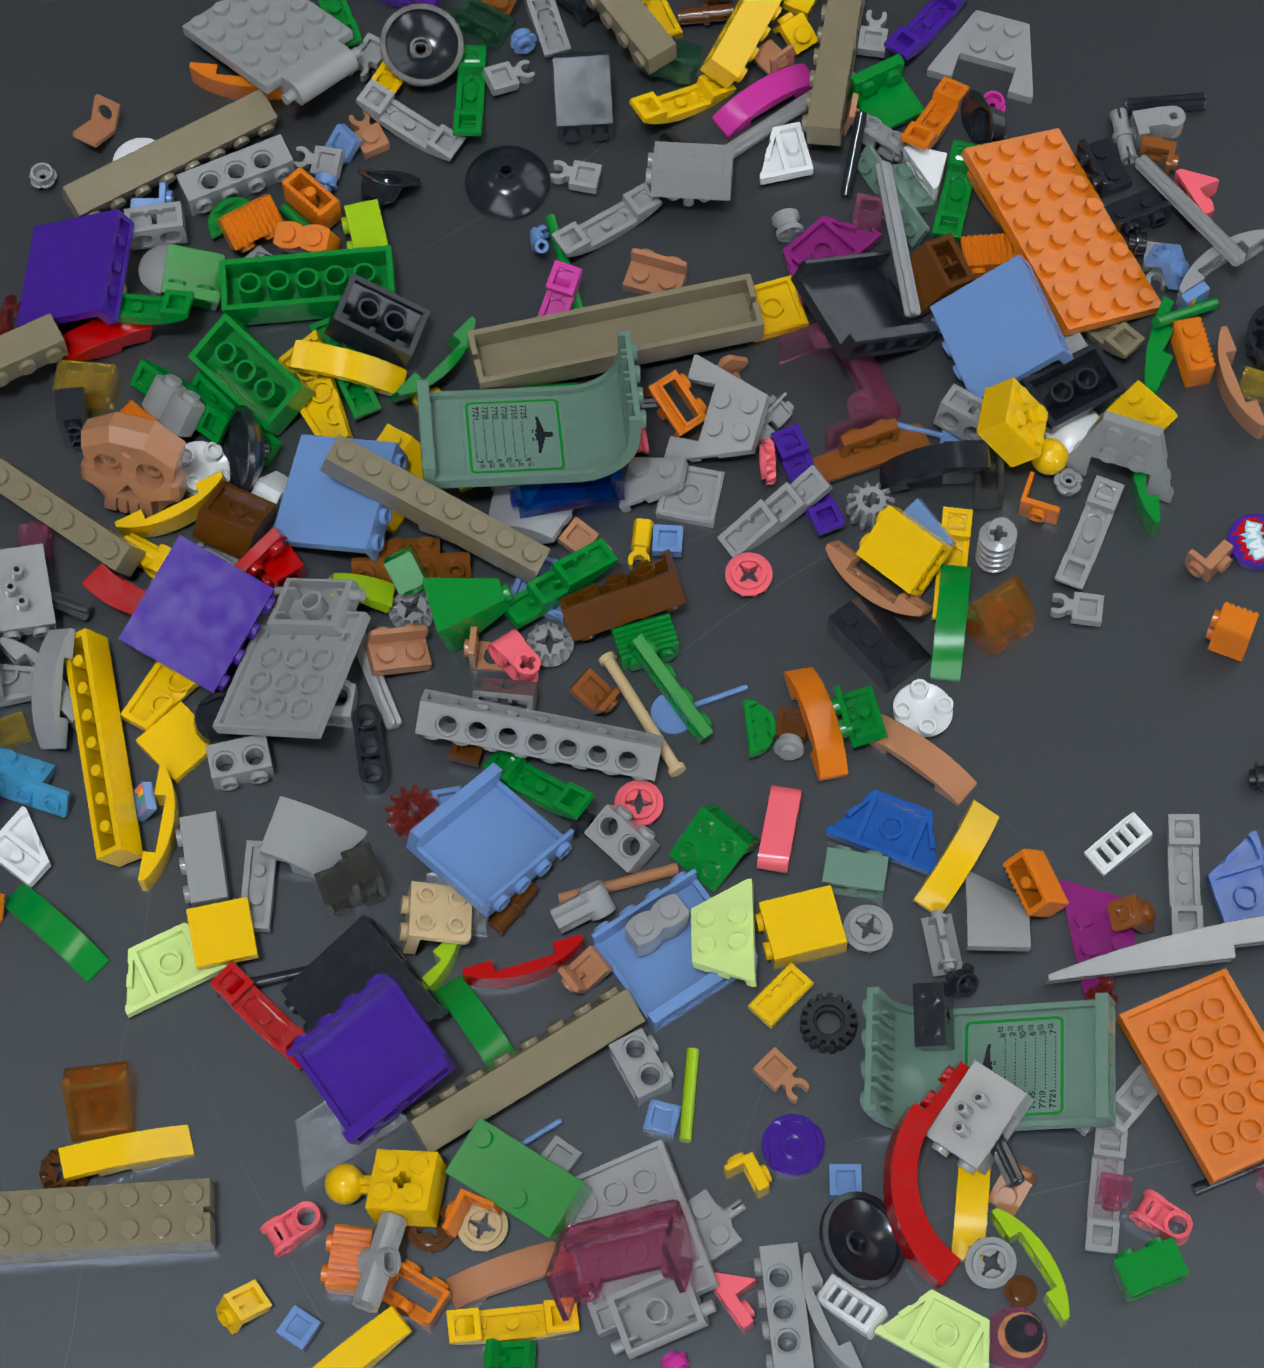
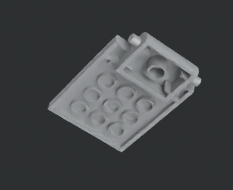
M222 0L216 2L213 7L202 14L194 16L191 21L182 26L185 36L264 93L269 94L276 88L284 93L281 95V98L286 105L294 100L300 105H304L357 70V59L361 57V52L357 47L350 50L344 45L353 39V31L309 0Z
M286 578L283 587L274 588L273 596L278 598L274 608L268 614L262 612L258 620L261 627L254 639H250L246 652L241 659L212 727L217 733L321 739L371 619L366 612H356L359 601L365 600L366 593L364 589L359 588L355 580Z
M660 1139L576 1176V1178L583 1181L593 1190L563 1236V1241L598 1335L603 1338L617 1331L619 1332L621 1338L610 1343L613 1353L617 1355L626 1351L627 1356L633 1359L709 1326L707 1315L716 1312L717 1309L712 1299L702 1303L700 1296L719 1288L720 1285L665 1142Z

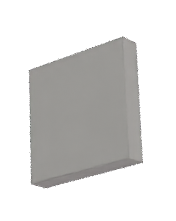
M688 465L683 490L671 495H663L659 499L656 518L714 528L725 472Z

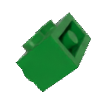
M1160 1236L1146 1242V1248L1135 1252L1133 1248H1129L1115 1255L1116 1259L1113 1260L1110 1269L1126 1304L1186 1280L1189 1270L1173 1237L1164 1240Z

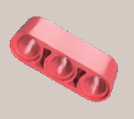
M776 785L771 786L759 848L757 869L787 874L802 790Z

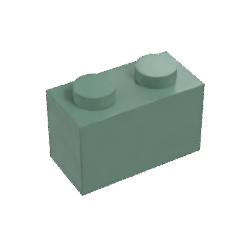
M841 845L834 848L827 847L821 887L831 885L833 894L882 902L889 856H883L882 853L874 850H868L865 853L852 851L851 848Z

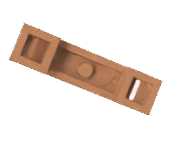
M1226 325L1220 329L1214 354L1217 386L1225 405L1235 420L1250 435L1260 439L1264 435V416L1257 399L1245 402L1230 365L1233 364L1237 349Z
M840 540L830 542L825 547L831 562L844 580L872 603L889 611L909 616H923L930 613L933 609L931 605L918 596L907 592L897 596L859 569L856 565L861 558L856 555L857 552Z
M881 714L888 737L871 742L870 744L883 754L891 753L934 784L936 792L959 807L976 787L977 782L957 762L932 742L904 724Z
M562 1239L559 1244L554 1241H548L490 1259L446 1279V1282L449 1285V1291L457 1310L487 1301L486 1298L545 1277L551 1279L572 1272L574 1268Z

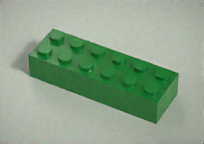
M391 245L219 260L222 314L227 313L239 320L244 326L328 318L331 316L352 273L396 294Z

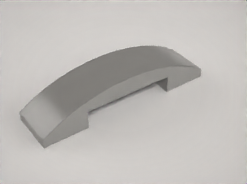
M373 79L368 82L356 99V103L367 114L410 145L440 159L451 161L464 143L465 137L453 136V130L444 124L438 127L395 100V93Z
M644 182L623 194L622 201L580 225L574 221L552 233L551 237L567 258L582 255L616 240L635 228L662 205V201L659 197H651V187Z
M1264 229L1247 231L1229 237L1246 254L1245 262L1264 250ZM1214 246L1202 254L1184 276L1175 303L1177 306L1183 293L1198 283L1203 282L1205 276L1228 261Z
M1099 475L1096 476L1071 542L1056 573L1055 581L1083 590L1106 537L1125 485Z
M72 628L49 630L40 647L35 663L31 694L32 717L36 737L40 748L43 750L66 749L68 719L60 717L63 663L66 659H73L75 629Z
M5 637L0 638L2 652L14 665L35 667L38 656L37 651L18 641ZM62 678L60 715L68 719V724L76 732L70 690Z
M1199 814L1167 815V890L1171 935L1204 927L1203 905H1201Z
M1142 1064L1137 1067L1116 1092V1126L1109 1127L1121 1137L1158 1095Z
M1109 1126L1095 1127L1087 1197L1084 1251L1117 1254L1128 1130L1121 1137Z
M808 1252L804 1254L802 1279L807 1317L812 1330L825 1352L839 1368H863L851 1341L840 1346L836 1342L814 1293L822 1289L823 1279L811 1253Z

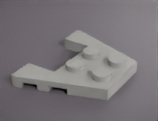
M976 10L927 69V76L942 80L946 76L952 79L958 60L961 59L1013 73L1007 98L1031 104L1033 100L1030 24Z
M694 354L688 380L691 383L714 387L699 440L695 441L670 436L664 458H685L686 461L696 462L702 461V458H725L755 454L771 398L731 373Z
M1105 411L1088 430L1086 436L1077 442L1068 456L1065 468H1071L1075 473L1079 472L1085 477L1092 457L1101 459L1105 463H1113L1129 468L1134 472L1148 474L1150 479L1147 486V495H1159V500L1170 503L1174 490L1170 485L1171 472L1167 467L1166 460L1168 454L1163 428Z

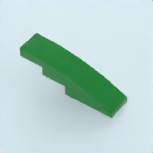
M1163 297L1156 316L1171 312L1174 301ZM1167 325L1160 328L1152 326L1143 363L1142 383L1156 395H1158L1170 371L1173 355L1166 353V350L1171 342L1174 328Z
M330 317L309 325L310 332L316 330L320 333L323 344L353 350V348L323 334ZM334 378L337 388L354 420L381 410L373 388Z
M602 538L554 562L550 571L527 582L526 589L513 595V600L508 601L510 609L504 613L516 630L520 629L560 605V598L576 592L595 581L618 563V558Z

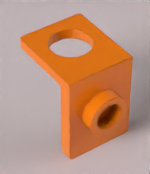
M1030 471L1020 500L1018 514L1027 516L1034 522H1046L1056 525L1060 507L1028 498L1035 472Z
M460 1189L455 1201L452 1200L447 1206L445 1212L446 1219L442 1229L450 1237L456 1238L472 1204L499 1216L501 1213L500 1208L493 1201Z

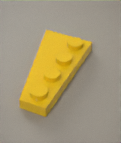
M316 330L302 339L304 341L323 343L320 333ZM293 347L279 357L288 367ZM292 370L316 392L300 411L314 435L337 437L340 434L345 438L353 439L335 379L319 373L317 376Z
M156 662L121 712V718L146 731L180 701L182 702L199 685Z

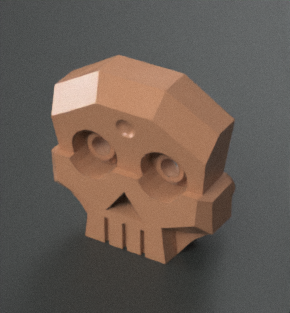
M120 412L87 419L81 429V449L84 456L80 464L82 480L93 484L105 497L104 508L115 511L119 509V512H130V514L141 509L148 518L160 512L167 505L180 502L187 490V472L181 466L186 442L155 420Z

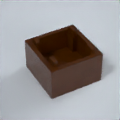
M222 480L199 509L192 537L241 559L268 532L276 504Z

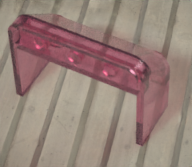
M816 322L779 337L777 360L781 365L818 349H829L832 345ZM874 356L841 360L857 392L853 393L847 401V410L851 417L826 427L824 443L826 453L839 449L840 436L850 429H862L880 419L889 420L895 418L897 422L900 421L901 406Z
M674 1199L575 1223L566 1227L559 1234L544 1278L563 1321L570 1319L576 1302L588 1303L596 1299L603 1283L660 1269L664 1278L675 1281L679 1293L686 1292L693 1261L685 1215L680 1202Z

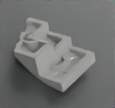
M549 483L494 486L489 516L541 544L552 543L560 535L562 528L572 519L573 509L579 502H585L587 496L585 491Z
M280 796L259 852L261 856L289 863L293 873L321 881L332 871L334 865L341 863L348 856L350 850L361 840L364 841L367 838L368 831L318 808Z
M970 871L964 880L967 950L1030 952V918L1026 915L1027 910H1024V905L1021 904L1022 900L1018 899L1019 895Z

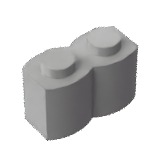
M173 374L156 375L142 402L143 408L150 415L158 419L165 428L180 437L192 436L206 408L200 401V396L191 390H187L182 385V380Z
M677 894L667 895L658 900L651 908V911L641 912L628 921L625 926V940L637 957L646 956L654 952L663 940L674 938L686 929L689 923V910Z

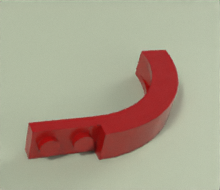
M273 527L234 566L253 577L256 576L263 568L262 563L269 556L273 558L285 547L283 542L288 537L280 529ZM101 563L82 582L92 594L103 602L131 615L147 591L134 585L104 563Z
M962 1061L953 1067L948 1065L937 1079L941 1084L935 1092L930 1089L919 1105L913 1103L906 1108L891 1135L883 1168L884 1203L893 1235L911 1266L934 1289L944 1284L961 1259L939 1239L925 1215L918 1191V1159L929 1127L970 1068Z

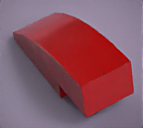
M100 318L92 320L62 335L69 355L64 356L66 364H72L119 354L122 352L123 346L150 341L153 327L152 325L121 322L108 325Z

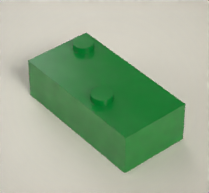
M227 313L222 315L188 355V358L238 405L247 406L265 430L276 436H279L316 393L239 320Z
M480 1117L445 1171L557 1244L560 1243L593 1190L583 1181Z

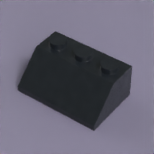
M352 273L323 334L364 354L379 358L404 369L414 353L430 310Z
M1097 341L1073 353L1074 359L1068 363L1063 364L1057 361L1021 381L1020 384L1048 412L1046 422L1048 429L1053 430L1126 392V387Z
M865 597L849 600L828 617L827 633L886 694L890 693L932 659V656L887 609L872 603Z

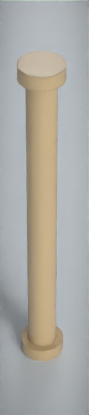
M610 651L603 654L598 660L600 665L606 667L645 731L662 735L617 664L615 653ZM663 737L660 755L669 768L668 774L673 778L682 774L686 770V766L683 762L678 761Z

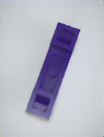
M931 0L906 27L901 25L884 42V47L896 55L900 54L905 61L911 59L939 36L967 0Z
M798 423L770 434L777 456L790 484L810 466H815L809 454V446ZM829 493L804 512L818 536L846 526V522L835 499H831Z

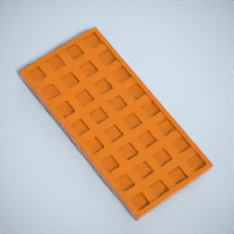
M1059 128L964 149L961 154L963 160L1017 254H1020L1030 263L1064 336L1157 314L1161 304L1159 297L1152 285L1148 283L1146 275L1132 251L1128 249L1123 236L1117 231L1116 226L1104 208L1103 202L1096 190L1093 189V185L1088 180L1086 173L1081 168L1079 161Z

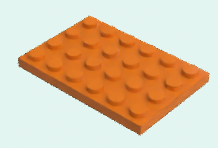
M1222 969L1119 1014L1116 1018L1117 1022L1209 1184H1215L1263 1162L1264 1032L1227 969Z

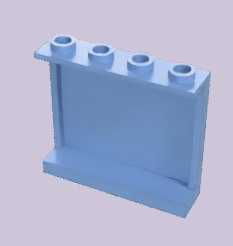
M1020 254L930 306L934 315L931 321L936 323L939 328L938 333L943 335L945 341L942 342V346L947 355L953 357L955 365L952 367L960 381L963 380L966 386L965 390L982 399L985 388L1012 377L1019 382L1057 359L1063 364L1074 359L1030 263Z
M301 434L274 525L275 528L280 529L288 537L283 544L288 543L292 549L295 546L366 553L373 562H377L379 553L384 548V535L387 525L392 520V510L320 471L337 437ZM347 438L406 470L407 455L397 442Z
M492 763L412 828L406 845L410 852L486 918L495 911H502L508 905L513 895L516 893L522 894L529 887L533 878L537 875L539 877L543 876L550 869L553 861L557 858L563 859L572 849L571 841L574 834L572 829L564 835L503 784L500 781L503 770L495 763Z
M695 869L688 873L685 871L680 872L672 878L671 884L663 889L656 888L646 895L643 902L636 906L634 904L627 906L620 912L618 918L610 923L605 921L599 924L591 935L592 946H596L614 969L612 974L621 987L628 989L641 1014L654 1033L737 980L734 977L726 979L714 972H705L693 967L691 908L711 898L698 881ZM670 894H677L689 910L688 926L678 936L663 940L654 952L646 956L637 957L625 940L626 924L635 915L644 911H651L653 905L661 898ZM756 953V967H757V966H758V955H757V953Z

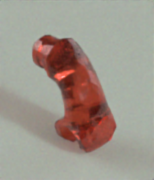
M14 295L6 296L1 308L0 335L14 329L10 321L13 317L17 318L21 303L19 302L14 305L17 300Z

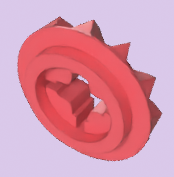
M763 438V444H759L761 480L765 479L766 485H772L776 481L775 448L771 438Z
M751 552L741 553L733 557L727 564L725 580L731 591L740 594L742 598L744 596H753L755 598L759 593L766 592L768 586L772 583V567L759 554ZM756 570V572L754 573L755 581H752L751 579L742 581L744 577V571H746L747 573H751L752 571L754 572Z
M635 780L626 783L618 790L615 797V805L621 804L629 809L634 815L632 820L639 826L641 824L651 826L653 821L660 818L663 809V797L660 790L654 784L648 781ZM638 794H641L643 803L648 804L642 807L640 814H637L635 806L630 805L636 803Z

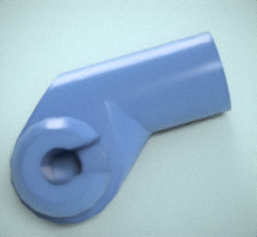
M543 224L537 228L533 227L529 232L531 249L535 253H545L549 248L546 239L549 238L550 234L546 230L547 227Z

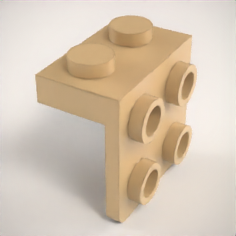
M411 881L407 896L402 895L400 902V914H405L404 922L400 923L398 940L403 941V953L415 955L420 940L468 944L471 939L472 905L449 885Z

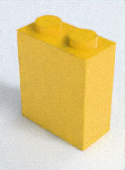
M888 505L887 508L882 509L877 515L876 524L871 532L864 535L859 543L860 548L856 555L907 593L920 597L954 547L902 509Z
M831 885L758 903V913L754 914L755 924L758 932H764L766 942L762 943L766 961L772 960L774 970L787 967L791 962L795 965L846 952L847 939Z

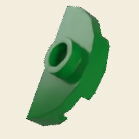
M228 197L220 200L212 208L208 216L207 229L210 238L213 240L223 234L216 222L217 218L250 201L243 197Z
M743 699L750 759L761 756L770 749L775 740L776 722L773 713L768 711L766 707L758 704V701Z

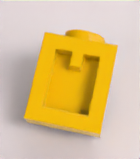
M254 1279L224 1294L216 1308V1312L222 1326L227 1327L229 1332L234 1335L239 1332L243 1324L269 1312L272 1304Z

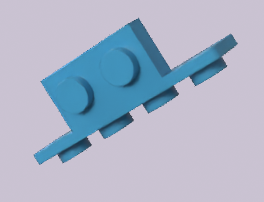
M0 747L1 797L63 818L69 813L70 792L48 785L55 775L56 765Z

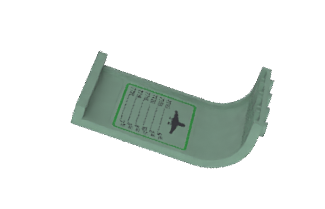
M618 331L617 354L612 366L600 377L583 384L429 392L428 380L416 381L423 480L439 489L569 483L600 479L623 468L635 456L640 444L641 428L646 427L645 409L640 410V405H643V388L637 387V383H640V366L634 365V361H637L638 356L637 343H631L630 331Z
M880 987L867 988V998L863 1000L862 1004L863 1014L866 1018V1029L862 1030L865 1060L861 1062V1074L863 1079H865L864 1091L860 1093V1104L862 1110L880 1125L895 1129L898 1120L908 1106L913 1103L919 1105L930 1089L935 1092L941 1084L937 1079L948 1065L953 1067L962 1061L970 1067L974 1060H976L1034 1099V1102L1015 1131L1116 1126L1115 1001L1108 992L1095 993L1094 1000L953 1009L955 1050L922 1051L915 1047L913 1007L892 1000Z

